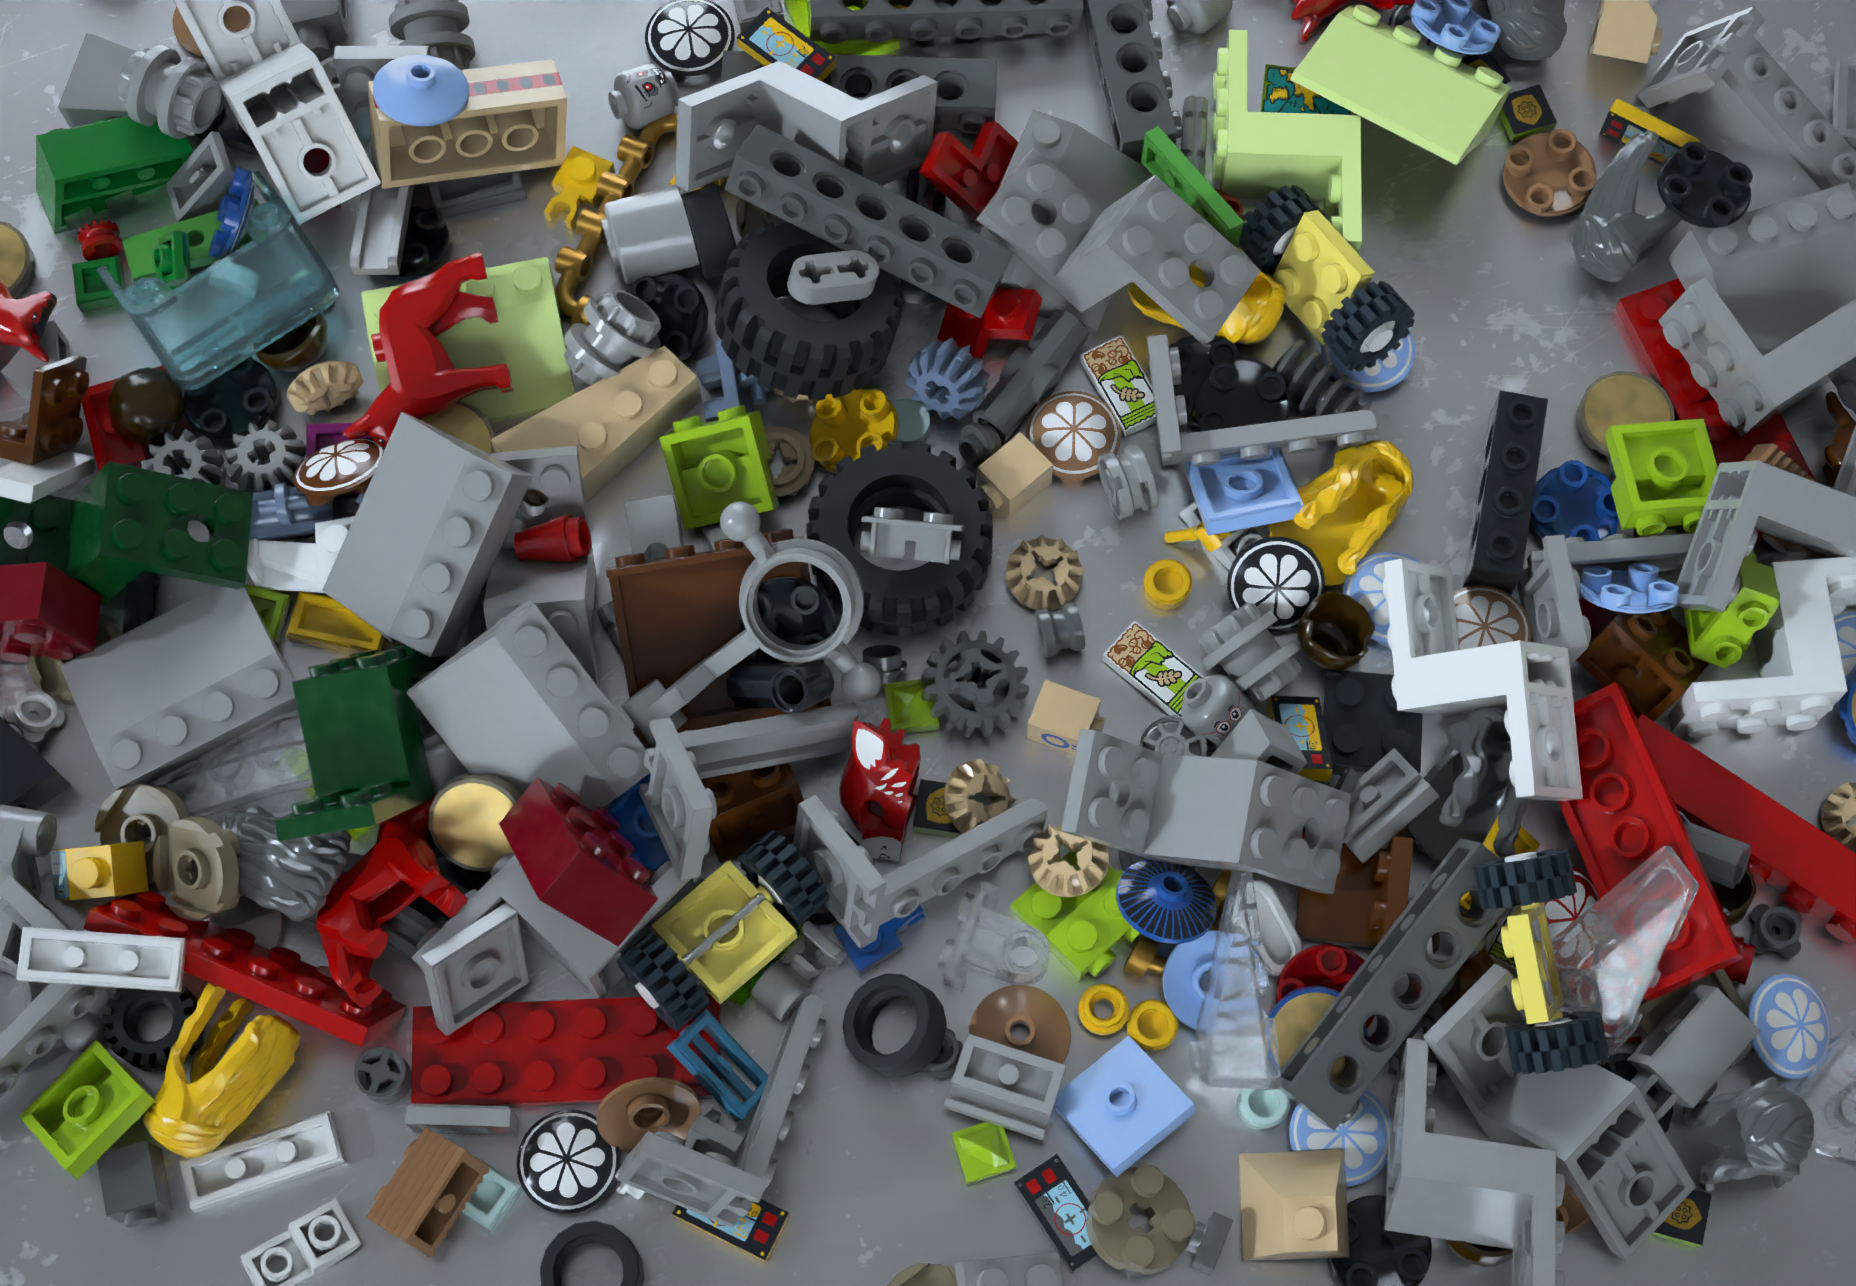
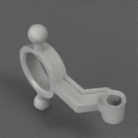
M734 502L728 505L720 517V526L723 533L733 541L743 542L755 557V560L748 567L743 577L739 591V608L746 629L692 667L668 689L665 690L658 679L634 694L621 707L648 743L654 746L656 745V740L650 730L651 720L670 717L677 730L688 720L680 709L716 678L758 648H761L774 658L793 663L810 662L813 660L821 661L830 657L842 673L841 687L845 695L857 702H865L876 696L881 686L879 672L869 663L858 662L846 646L859 628L864 612L863 587L855 568L843 554L820 541L790 539L771 546L759 531L760 516L755 507L746 502ZM787 562H805L821 568L834 580L842 597L843 612L840 624L831 636L815 644L796 645L779 639L766 627L758 611L757 593L764 575L772 568Z
M4 804L0 805V884L10 875L39 899L42 887L35 857L44 858L53 848L57 835V820L53 813ZM1 897L0 971L16 977L22 929L2 912L9 903ZM19 981L24 992L25 1008L48 986V983ZM87 1012L82 1017L72 1020L57 1038L63 1039L66 1046L71 1050L83 1053L95 1040L101 1043L104 1037V1025L97 1015Z

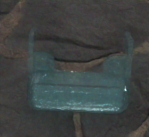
M258 170L252 173L253 181L265 203L256 206L245 222L246 231L252 241L175 289L171 290L162 279L151 277L139 279L122 290L105 265L96 269L135 330L165 371L184 390H193L208 384L327 309L338 297L339 287L332 273L288 206Z

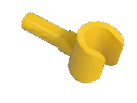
M1201 521L1196 526L1188 529L1168 531L1165 533L1164 539L1166 543L1195 541L1199 539L1206 550L1212 552L1222 545L1221 540L1229 537L1231 533L1225 532L1208 536L1203 521Z

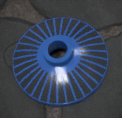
M1151 859L1139 861L1124 871L1116 889L1117 905L1124 919L1139 933L1159 942L1181 944L1194 941L1202 937L1210 929L1216 917L1217 902L1213 890L1199 873L1186 865Z

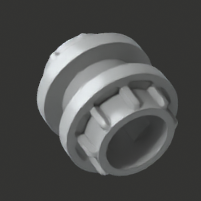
M398 0V4L394 6L395 11L389 16L391 34L400 40H404L398 46H429L431 56L444 59L460 70L469 69V62L475 57L476 52L473 39L466 34L460 33L470 23L468 9L463 3L458 2V0Z
M156 45L151 49L146 48L144 51L135 52L126 61L118 81V96L121 102L125 103L128 115L133 121L144 126H152L157 120L162 133L175 139H182L188 135L194 136L196 133H202L209 128L219 110L221 88L219 83L215 81V76L211 73L207 63L192 57L181 61L180 55L176 50L164 45Z
M612 289L604 296H593L584 307V315L590 324L587 326L583 323H575L570 327L564 338L568 347L564 357L573 373L589 385L603 378L607 379L620 374L618 370L637 361L636 356L646 358L660 347L661 342L657 335L661 329L660 320L646 303L626 291Z
M1246 603L1201 636L1199 644L1207 654L1201 660L1206 669L1209 671L1220 663L1236 687L1241 692L1244 691L1251 698L1255 708L1298 677L1302 668L1293 656L1300 651L1295 642L1292 640L1281 648L1269 632L1268 628L1278 621L1273 612L1270 610L1263 615L1255 604Z

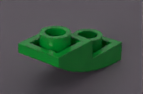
M183 231L169 232L158 238V244L154 246L153 267L160 279V286H164V294H184L192 287L189 236Z

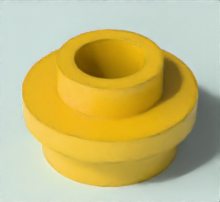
M1105 983L1096 984L1082 994L1078 1005V1015L1083 1026L1090 1032L1097 1035H1111L1118 1032L1125 1025L1129 1015V1002L1125 994L1116 986ZM1101 1002L1107 1003L1112 1007L1113 1014L1106 1019L1099 1018L1094 1013L1095 1005Z

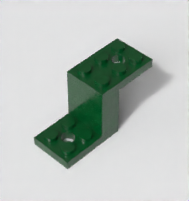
M109 461L73 500L47 495L29 504L0 496V566L48 562L102 597L101 605H105L142 570L238 590L245 585L253 493ZM195 520L203 523L209 531V541L199 542L193 539L188 532V521ZM15 527L23 531L27 537V547L17 549L10 546L4 538V529Z
M402 644L394 646L393 649L383 651L373 649L349 654L348 657L330 660L329 663L308 667L309 677L292 682L315 795H313V799L291 804L292 813L274 820L278 841L374 826L434 798L416 705L406 691L412 687L410 678L435 670L446 662L445 656L429 657Z

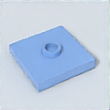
M1281 447L1269 449L1270 456L1259 459L1241 460L1240 453L1221 455V462L1213 465L1192 466V461L1185 462L1186 475L1208 536L1294 519V515L1303 507V503Z
M1129 1035L1062 1088L1058 1093L1054 1106L1058 1114L1116 1177L1197 1112L1194 1103Z

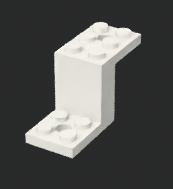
M173 0L211 73L219 83L221 91L237 122L251 138L297 225L381 184L317 56L300 41L280 0ZM231 6H242L249 13V23L242 31L233 32L224 26L223 15ZM314 148L324 149L329 155V164L320 173L308 172L303 164L305 154Z
M1856 557L1772 562L1769 567L1774 568L1777 589L1780 593V602L1774 615L1769 618L1768 624L1762 629L1756 630L1753 634L1760 678L1693 682L1668 714L1671 733L1688 732L1689 737L1700 738L1714 735L1719 732V729L1737 728L1740 734H1754L1768 729V726L1786 725L1787 729L1791 731L1806 730L1817 726L1818 722L1827 712L1832 710V707L1848 691L1833 615L1839 614L1847 608H1856Z
M1406 559L1384 562L1386 577L1383 581V593L1388 602L1390 621L1387 640L1393 655L1394 676L1392 679V693L1397 701V711L1453 716L1472 713L1474 710L1484 707L1507 708L1504 715V724L1511 739L1512 750L1509 776L1512 785L1515 787L1516 798L1555 801L1583 799L1568 648L1518 640L1459 650L1451 568Z

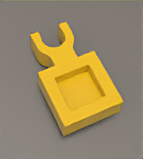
M572 146L552 181L554 192L559 193V195L553 197L544 210L546 220L553 222L558 212L563 210L569 211L570 213L565 218V224L568 230L573 231L576 227L579 208L582 203L592 208L596 207L600 200L596 193L598 181L605 171L615 174L614 163Z

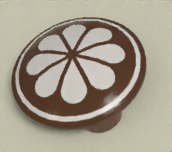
M366 438L349 439L328 445L310 455L298 466L293 477L294 485L299 492L305 494L308 503L312 506L327 504L335 496L353 490L362 493L366 492L385 450V446Z

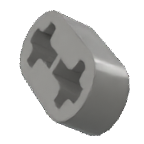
M856 250L806 255L794 261L787 282L788 291L797 301L812 305L862 299L868 297L873 292L879 274V265L868 253Z

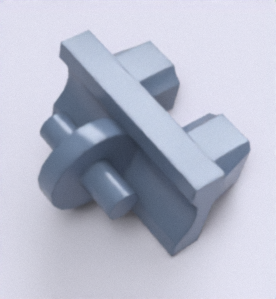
M722 340L715 342L716 354L696 362L698 378L706 390L720 386L723 387L724 396L704 401L703 410L706 423L719 420L717 411L745 405L746 412L750 413L754 412L753 405H763L767 402L765 392L769 390L757 384L758 379L752 374L746 377L735 366L737 359L730 360L721 346Z
M286 483L275 484L274 490L253 493L249 539L282 541L286 538L315 535V523L335 520L333 500L321 506H312L308 503L305 494L299 492L296 487H288Z

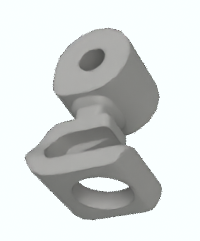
M809 920L801 928L806 936L804 951L801 954L797 952L789 964L783 963L780 960L773 963L762 974L751 992V995L781 1022L787 1020L800 1007L802 1001L812 993L809 980L827 968L840 965L847 956V953Z

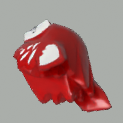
M887 718L882 720L879 727L870 722H853L852 750L841 777L839 796L840 803L847 816L862 834V846L869 852L872 859L900 862L907 826L917 803L918 795L913 792L919 776L921 754L920 746L917 743L910 745L903 743L905 730L900 728L896 732L891 733V722ZM873 801L883 807V817L874 814L871 810Z

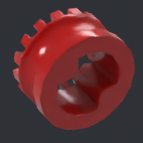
M95 220L92 221L93 226L87 223L85 228L81 227L80 231H77L78 242L82 245L81 253L87 261L119 256L124 251L122 239L119 237V227L115 222H111V220L106 222L100 220L99 224H96Z

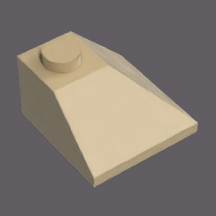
M1343 1149L1239 1154L1244 1261L1349 1257L1345 1153Z

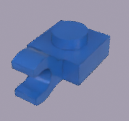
M919 904L917 909L904 918L895 917L880 925L877 940L861 949L841 925L833 929V932L859 974L863 975L903 950V945L897 935L918 924L926 917L923 914L924 910Z

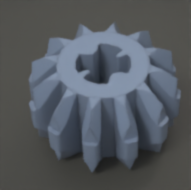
M953 337L944 342L935 338L932 342L927 343L921 351H917L911 359V364L908 367L910 372L905 383L914 389L912 399L922 401L926 405V413L935 410L942 420L951 415L960 420L963 416L968 415L974 407L977 408L984 399L990 375L982 369L984 359L973 357L969 353L970 345L960 348Z

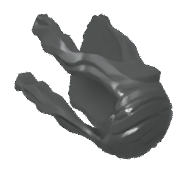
M1486 0L1492 21L1501 28V33L1497 39L1498 45L1510 57L1520 60L1536 61L1552 57L1559 50L1567 33V23L1564 18L1566 0Z
M1647 130L1643 134L1635 135L1618 152L1611 164L1606 168L1604 174L1597 180L1586 201L1584 211L1579 216L1578 225L1572 240L1577 263L1587 272L1603 281L1617 283L1623 280L1637 264L1640 253L1651 249L1682 220L1672 213L1667 206H1665L1661 213L1647 216L1635 212L1638 177L1659 138L1655 131Z
M1493 706L1476 709L1462 721L1452 723L1447 727L1446 734L1449 744L1441 758L1424 777V780L1431 785L1440 797L1406 826L1410 837L1414 839L1413 842L1417 843L1419 850L1427 852L1432 860L1443 861L1460 838L1483 844L1498 815L1499 831L1493 842L1495 853L1499 857L1504 858L1516 854L1514 842L1518 837L1522 816L1527 811L1528 799L1516 798L1515 787L1512 785L1509 776L1512 750L1511 739L1504 724V715L1507 709Z
M251 804L246 811H232L217 818L215 822L220 828L232 830L239 840L240 847L237 861L240 896L249 898L261 907L282 912L292 921L300 922L308 919L316 923L318 910L325 905L326 896L329 894L335 880L346 871H349L363 857L360 854L348 853L352 838L346 830L278 841L274 820L281 817L273 816L258 805Z
M1777 1077L1750 1081V1086L1741 1091L1720 1094L1710 1102L1705 1101L1702 1104H1696L1693 1109L1683 1106V1119L1686 1124H1691L1694 1128L1702 1126L1714 1127L1724 1114L1734 1110L1737 1111L1736 1118L1740 1123V1135L1744 1141L1747 1159L1741 1160L1722 1154L1718 1159L1715 1158L1702 1165V1168L1698 1170L1700 1174L1698 1184L1705 1191L1714 1190L1715 1184L1719 1182H1728L1729 1179H1748L1758 1175H1772V1182L1778 1189L1786 1182L1792 1181L1794 1176L1800 1174V1163L1808 1157V1151L1814 1138L1815 1121L1812 1111L1800 1096L1782 1087Z

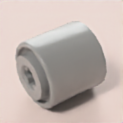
M675 184L604 204L603 208L606 218L601 219L605 238L616 273L622 272L626 284L634 283L637 279L644 276L652 278L699 265L688 217L679 189Z

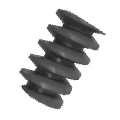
M1303 339L1292 345L1272 368L1284 378L1290 396V407L1301 403L1298 414L1303 418L1312 417L1313 415L1322 416L1369 410L1372 405V401L1364 406L1359 404L1364 389L1358 387L1349 394L1345 392L1350 379L1347 375L1342 376L1335 382L1330 380L1335 368L1332 363L1318 370L1316 365L1321 355L1319 352L1315 351L1306 358H1303L1301 354L1306 345Z

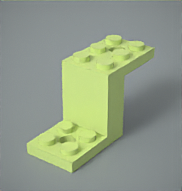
M1229 29L1226 48H1218L1217 68L1213 76L1212 95L1213 100H1216V112L1213 114L1212 140H1216V153H1213L1212 181H1220L1221 192H1225L1237 199L1267 200L1269 192L1274 190L1278 194L1282 186L1287 185L1290 189L1292 185H1297L1314 202H1323V212L1327 220L1359 254L1362 244L1361 116L1248 112V30Z

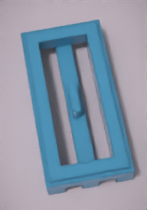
M705 1009L699 1012L694 1021L680 1032L681 1035L666 1048L736 1122L744 1120L760 1102L769 1075L711 1013ZM702 1029L756 1085L757 1088L754 1091L733 1071L729 1063L722 1056H719L700 1036L699 1032ZM688 1043L704 1058L705 1061L709 1063V1065L719 1074V1076L734 1090V1092L744 1101L743 1103L697 1056V1054L687 1045Z

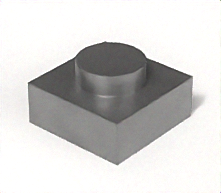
M1213 1212L1207 1224L1197 1221L1186 1248L1187 1251L1195 1254L1190 1268L1210 1276L1215 1269L1233 1219Z

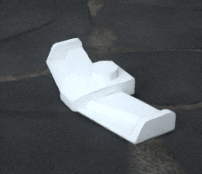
M355 516L315 523L316 543L249 539L247 570L255 586L270 590L324 593L322 591Z

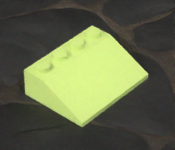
M1356 5L1354 8L1349 6L1339 12L1294 70L1290 78L1291 81L1455 165H1458L1488 136L1512 87L1502 83L1504 78L1499 73L1481 66L1476 70L1461 62L1462 56L1456 51L1442 46H1437L1435 49L1421 42V35L1416 31L1402 25H1397L1396 28H1393L1380 21L1381 15L1369 7Z
M548 256L486 268L488 279L478 281L471 279L461 285L459 292L493 297L499 322L490 324L482 318H467L436 338L441 342L455 369L486 367L506 363L507 368L509 367L514 388V392L503 393L499 389L482 391L462 399L461 402L476 407L489 420V423L536 415L576 394L572 370L568 367L564 357V353L567 350L564 339L565 332L557 300L556 283ZM403 284L361 292L367 334L380 393L390 384L386 361L377 362L371 334L380 333V308L386 302L392 290Z

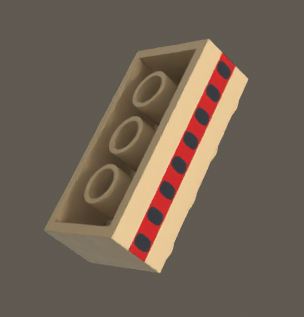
M554 59L460 70L466 77L469 85L467 105L455 118L434 126L407 125L385 115L375 103L373 81H369L370 147L382 189L562 165L565 160L567 96Z

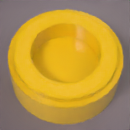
M1162 559L1149 566L1144 575L1143 593L1151 605L1162 610H1173L1179 608L1188 600L1192 588V576L1185 565L1173 559Z
M1155 999L1144 1000L1135 1005L1130 1011L1126 1022L1127 1036L1129 1035L1145 1053H1159L1166 1050L1175 1040L1178 1031V1019L1168 1004Z

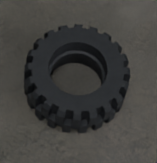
M783 219L776 226L773 222L756 228L755 233L751 232L744 236L738 242L737 248L731 251L726 263L715 307L716 318L714 323L716 334L722 339L721 346L730 360L737 359L735 366L746 377L752 374L758 379L757 384L769 391L774 387L784 391L783 396L796 399L798 395H807L809 400H824L827 394H832L834 398L851 394L852 388L858 390L869 384L873 376L879 374L886 363L904 307V294L900 288L901 281L899 277L879 268L875 287L868 297L824 303L842 318L840 320L822 322L802 318L784 308L776 300L779 297L791 296L788 291L787 282L794 261L806 255L845 250Z
M902 440L888 441L887 449L876 450L874 444L860 448V458L853 460L851 456L847 455L836 463L837 476L826 474L819 483V496L812 497L808 509L807 539L820 541L835 548L855 568L864 592V612L860 627L870 631L874 623L883 625L884 634L898 635L899 627H911L913 635L927 632V623L934 620L941 627L953 620V609L957 607L960 611H965L974 602V590H982L987 579L988 566L991 565L993 520L992 514L989 513V500L985 490L980 487L976 488V476L967 466L957 470L956 457L944 450L940 452L939 456L931 454V445L916 442L914 449L903 448ZM905 506L924 512L954 515L953 524L964 525L963 531H953L952 540L961 541L960 560H950L949 564L929 561L920 567L901 571L884 569L867 561L856 550L854 537L858 528L863 523L861 522L862 516H872L875 507ZM811 564L812 573L817 577L818 588L827 598L833 599L834 609L842 615V597L836 583L825 571Z

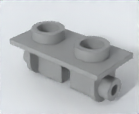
M875 507L874 516H862L861 522H871L872 528L871 532L862 531L860 551L870 552V557L879 556L905 559L906 542L916 541L914 560L949 564L950 560H960L961 541L952 540L953 531H963L964 525L953 524L954 515L924 512L923 521L903 519L904 510Z

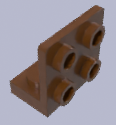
M75 355L35 369L29 413L22 414V418L14 421L0 422V458L32 466L76 448V444L83 433V420L80 418L81 401L89 386V375L85 371L86 357Z
M1670 609L1645 614L1620 612L1576 659L1604 687L1614 682L1621 685L1636 718L1638 719L1643 714L1652 721L1658 719L1674 704L1710 664L1690 656L1687 630L1672 617Z
M789 763L700 779L705 789H711L716 801L717 814L716 818L711 820L708 835L720 863L743 854L769 831H776L778 835L781 834L783 837L795 832L798 804L803 802L804 799Z
M1393 836L1386 849L1380 848L1364 863L1357 858L1345 843H1342L1340 870L1336 878L1334 894L1319 893L1299 887L1295 929L1300 938L1374 949L1407 907L1414 839Z

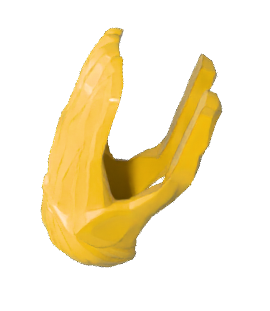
M1190 265V279L1195 285L1204 287V273L1199 267ZM1260 271L1216 336L1221 339H1228L1233 344L1235 342L1251 344L1263 341L1276 327L1282 316L1286 297L1285 288L1279 282L1273 281L1271 276H1267ZM1134 282L1130 283L1128 296L1131 302L1142 310L1144 315L1185 329Z
M1371 440L1357 447L1351 446L1340 449L1335 454L1334 466L1330 470L1298 489L1303 507L1294 515V519L1268 524L1269 537H1286L1308 546L1321 563L1325 576V586L1340 585L1345 581L1347 575H1353L1357 572V562L1365 556L1372 544L1381 538L1385 529L1392 524L1406 505L1407 499L1414 487L1410 460L1393 443L1384 440Z
M212 983L206 985L201 997L197 1001L196 1010L184 1021L179 1037L169 1054L165 1080L154 1097L155 1102L147 1110L143 1119L146 1129L159 1144L173 1153L186 1158H199L213 1151L236 1127L247 1119L257 1104L283 1078L295 1062L294 1052L298 1048L301 1038L297 1029H294L289 1021L283 1020L280 1016H271L270 1014L258 1015L247 1024L238 1040L216 1065V1061L225 1051L229 1039L242 1023L244 1017L253 1010L251 1000L240 998L232 1003L229 1009L210 1029L206 1043L193 1059L190 1069V1084H188L185 1077V1059L214 1013L218 1003L226 993L224 988Z

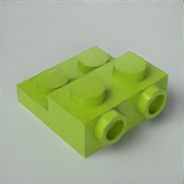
M738 405L717 411L719 420L702 424L700 415L672 422L674 431L659 437L684 530L720 522L723 510L734 502L749 503L755 507L758 513L774 510L779 507L767 459L771 458L772 455L760 410L747 413L745 405Z
M1704 419L1610 426L1605 434V439L1616 476L1610 488L1621 529H1636L1639 536L1649 537L1663 532L1667 526L1683 525L1686 532L1695 533L1718 469Z
M1754 549L1747 557L1743 558L1737 575L1740 578L1738 593L1730 605H1726L1724 612L1688 610L1683 608L1690 656L1726 669L1741 658L1742 653L1749 647L1754 632L1765 627L1769 622V618L1776 612L1780 602V593L1777 589L1774 568L1756 562L1757 556L1754 553Z
M1080 849L1075 852L1069 851L1057 863L1065 860L1078 871L1076 854ZM1110 865L1099 885L1085 894L1075 897L1056 896L1045 891L1035 882L1010 904V910L1079 982L1089 973L1094 977L1099 976L1115 961L1117 956L1113 951L1122 942L1128 939L1133 944L1141 936V933L1124 919L1118 908L1116 889L1123 872L1120 869L1116 872Z
M95 1040L19 1117L59 1164L78 1180L145 1113L155 1100L120 1059Z

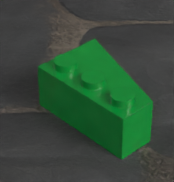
M126 116L112 120L101 119L93 124L69 129H54L45 134L36 135V192L54 234L68 229L65 221L91 210L94 216L97 217L109 212L106 204L133 193L135 199L138 200L166 188L165 184L190 157L193 150L187 137L175 139L162 133L157 120L152 126H144Z

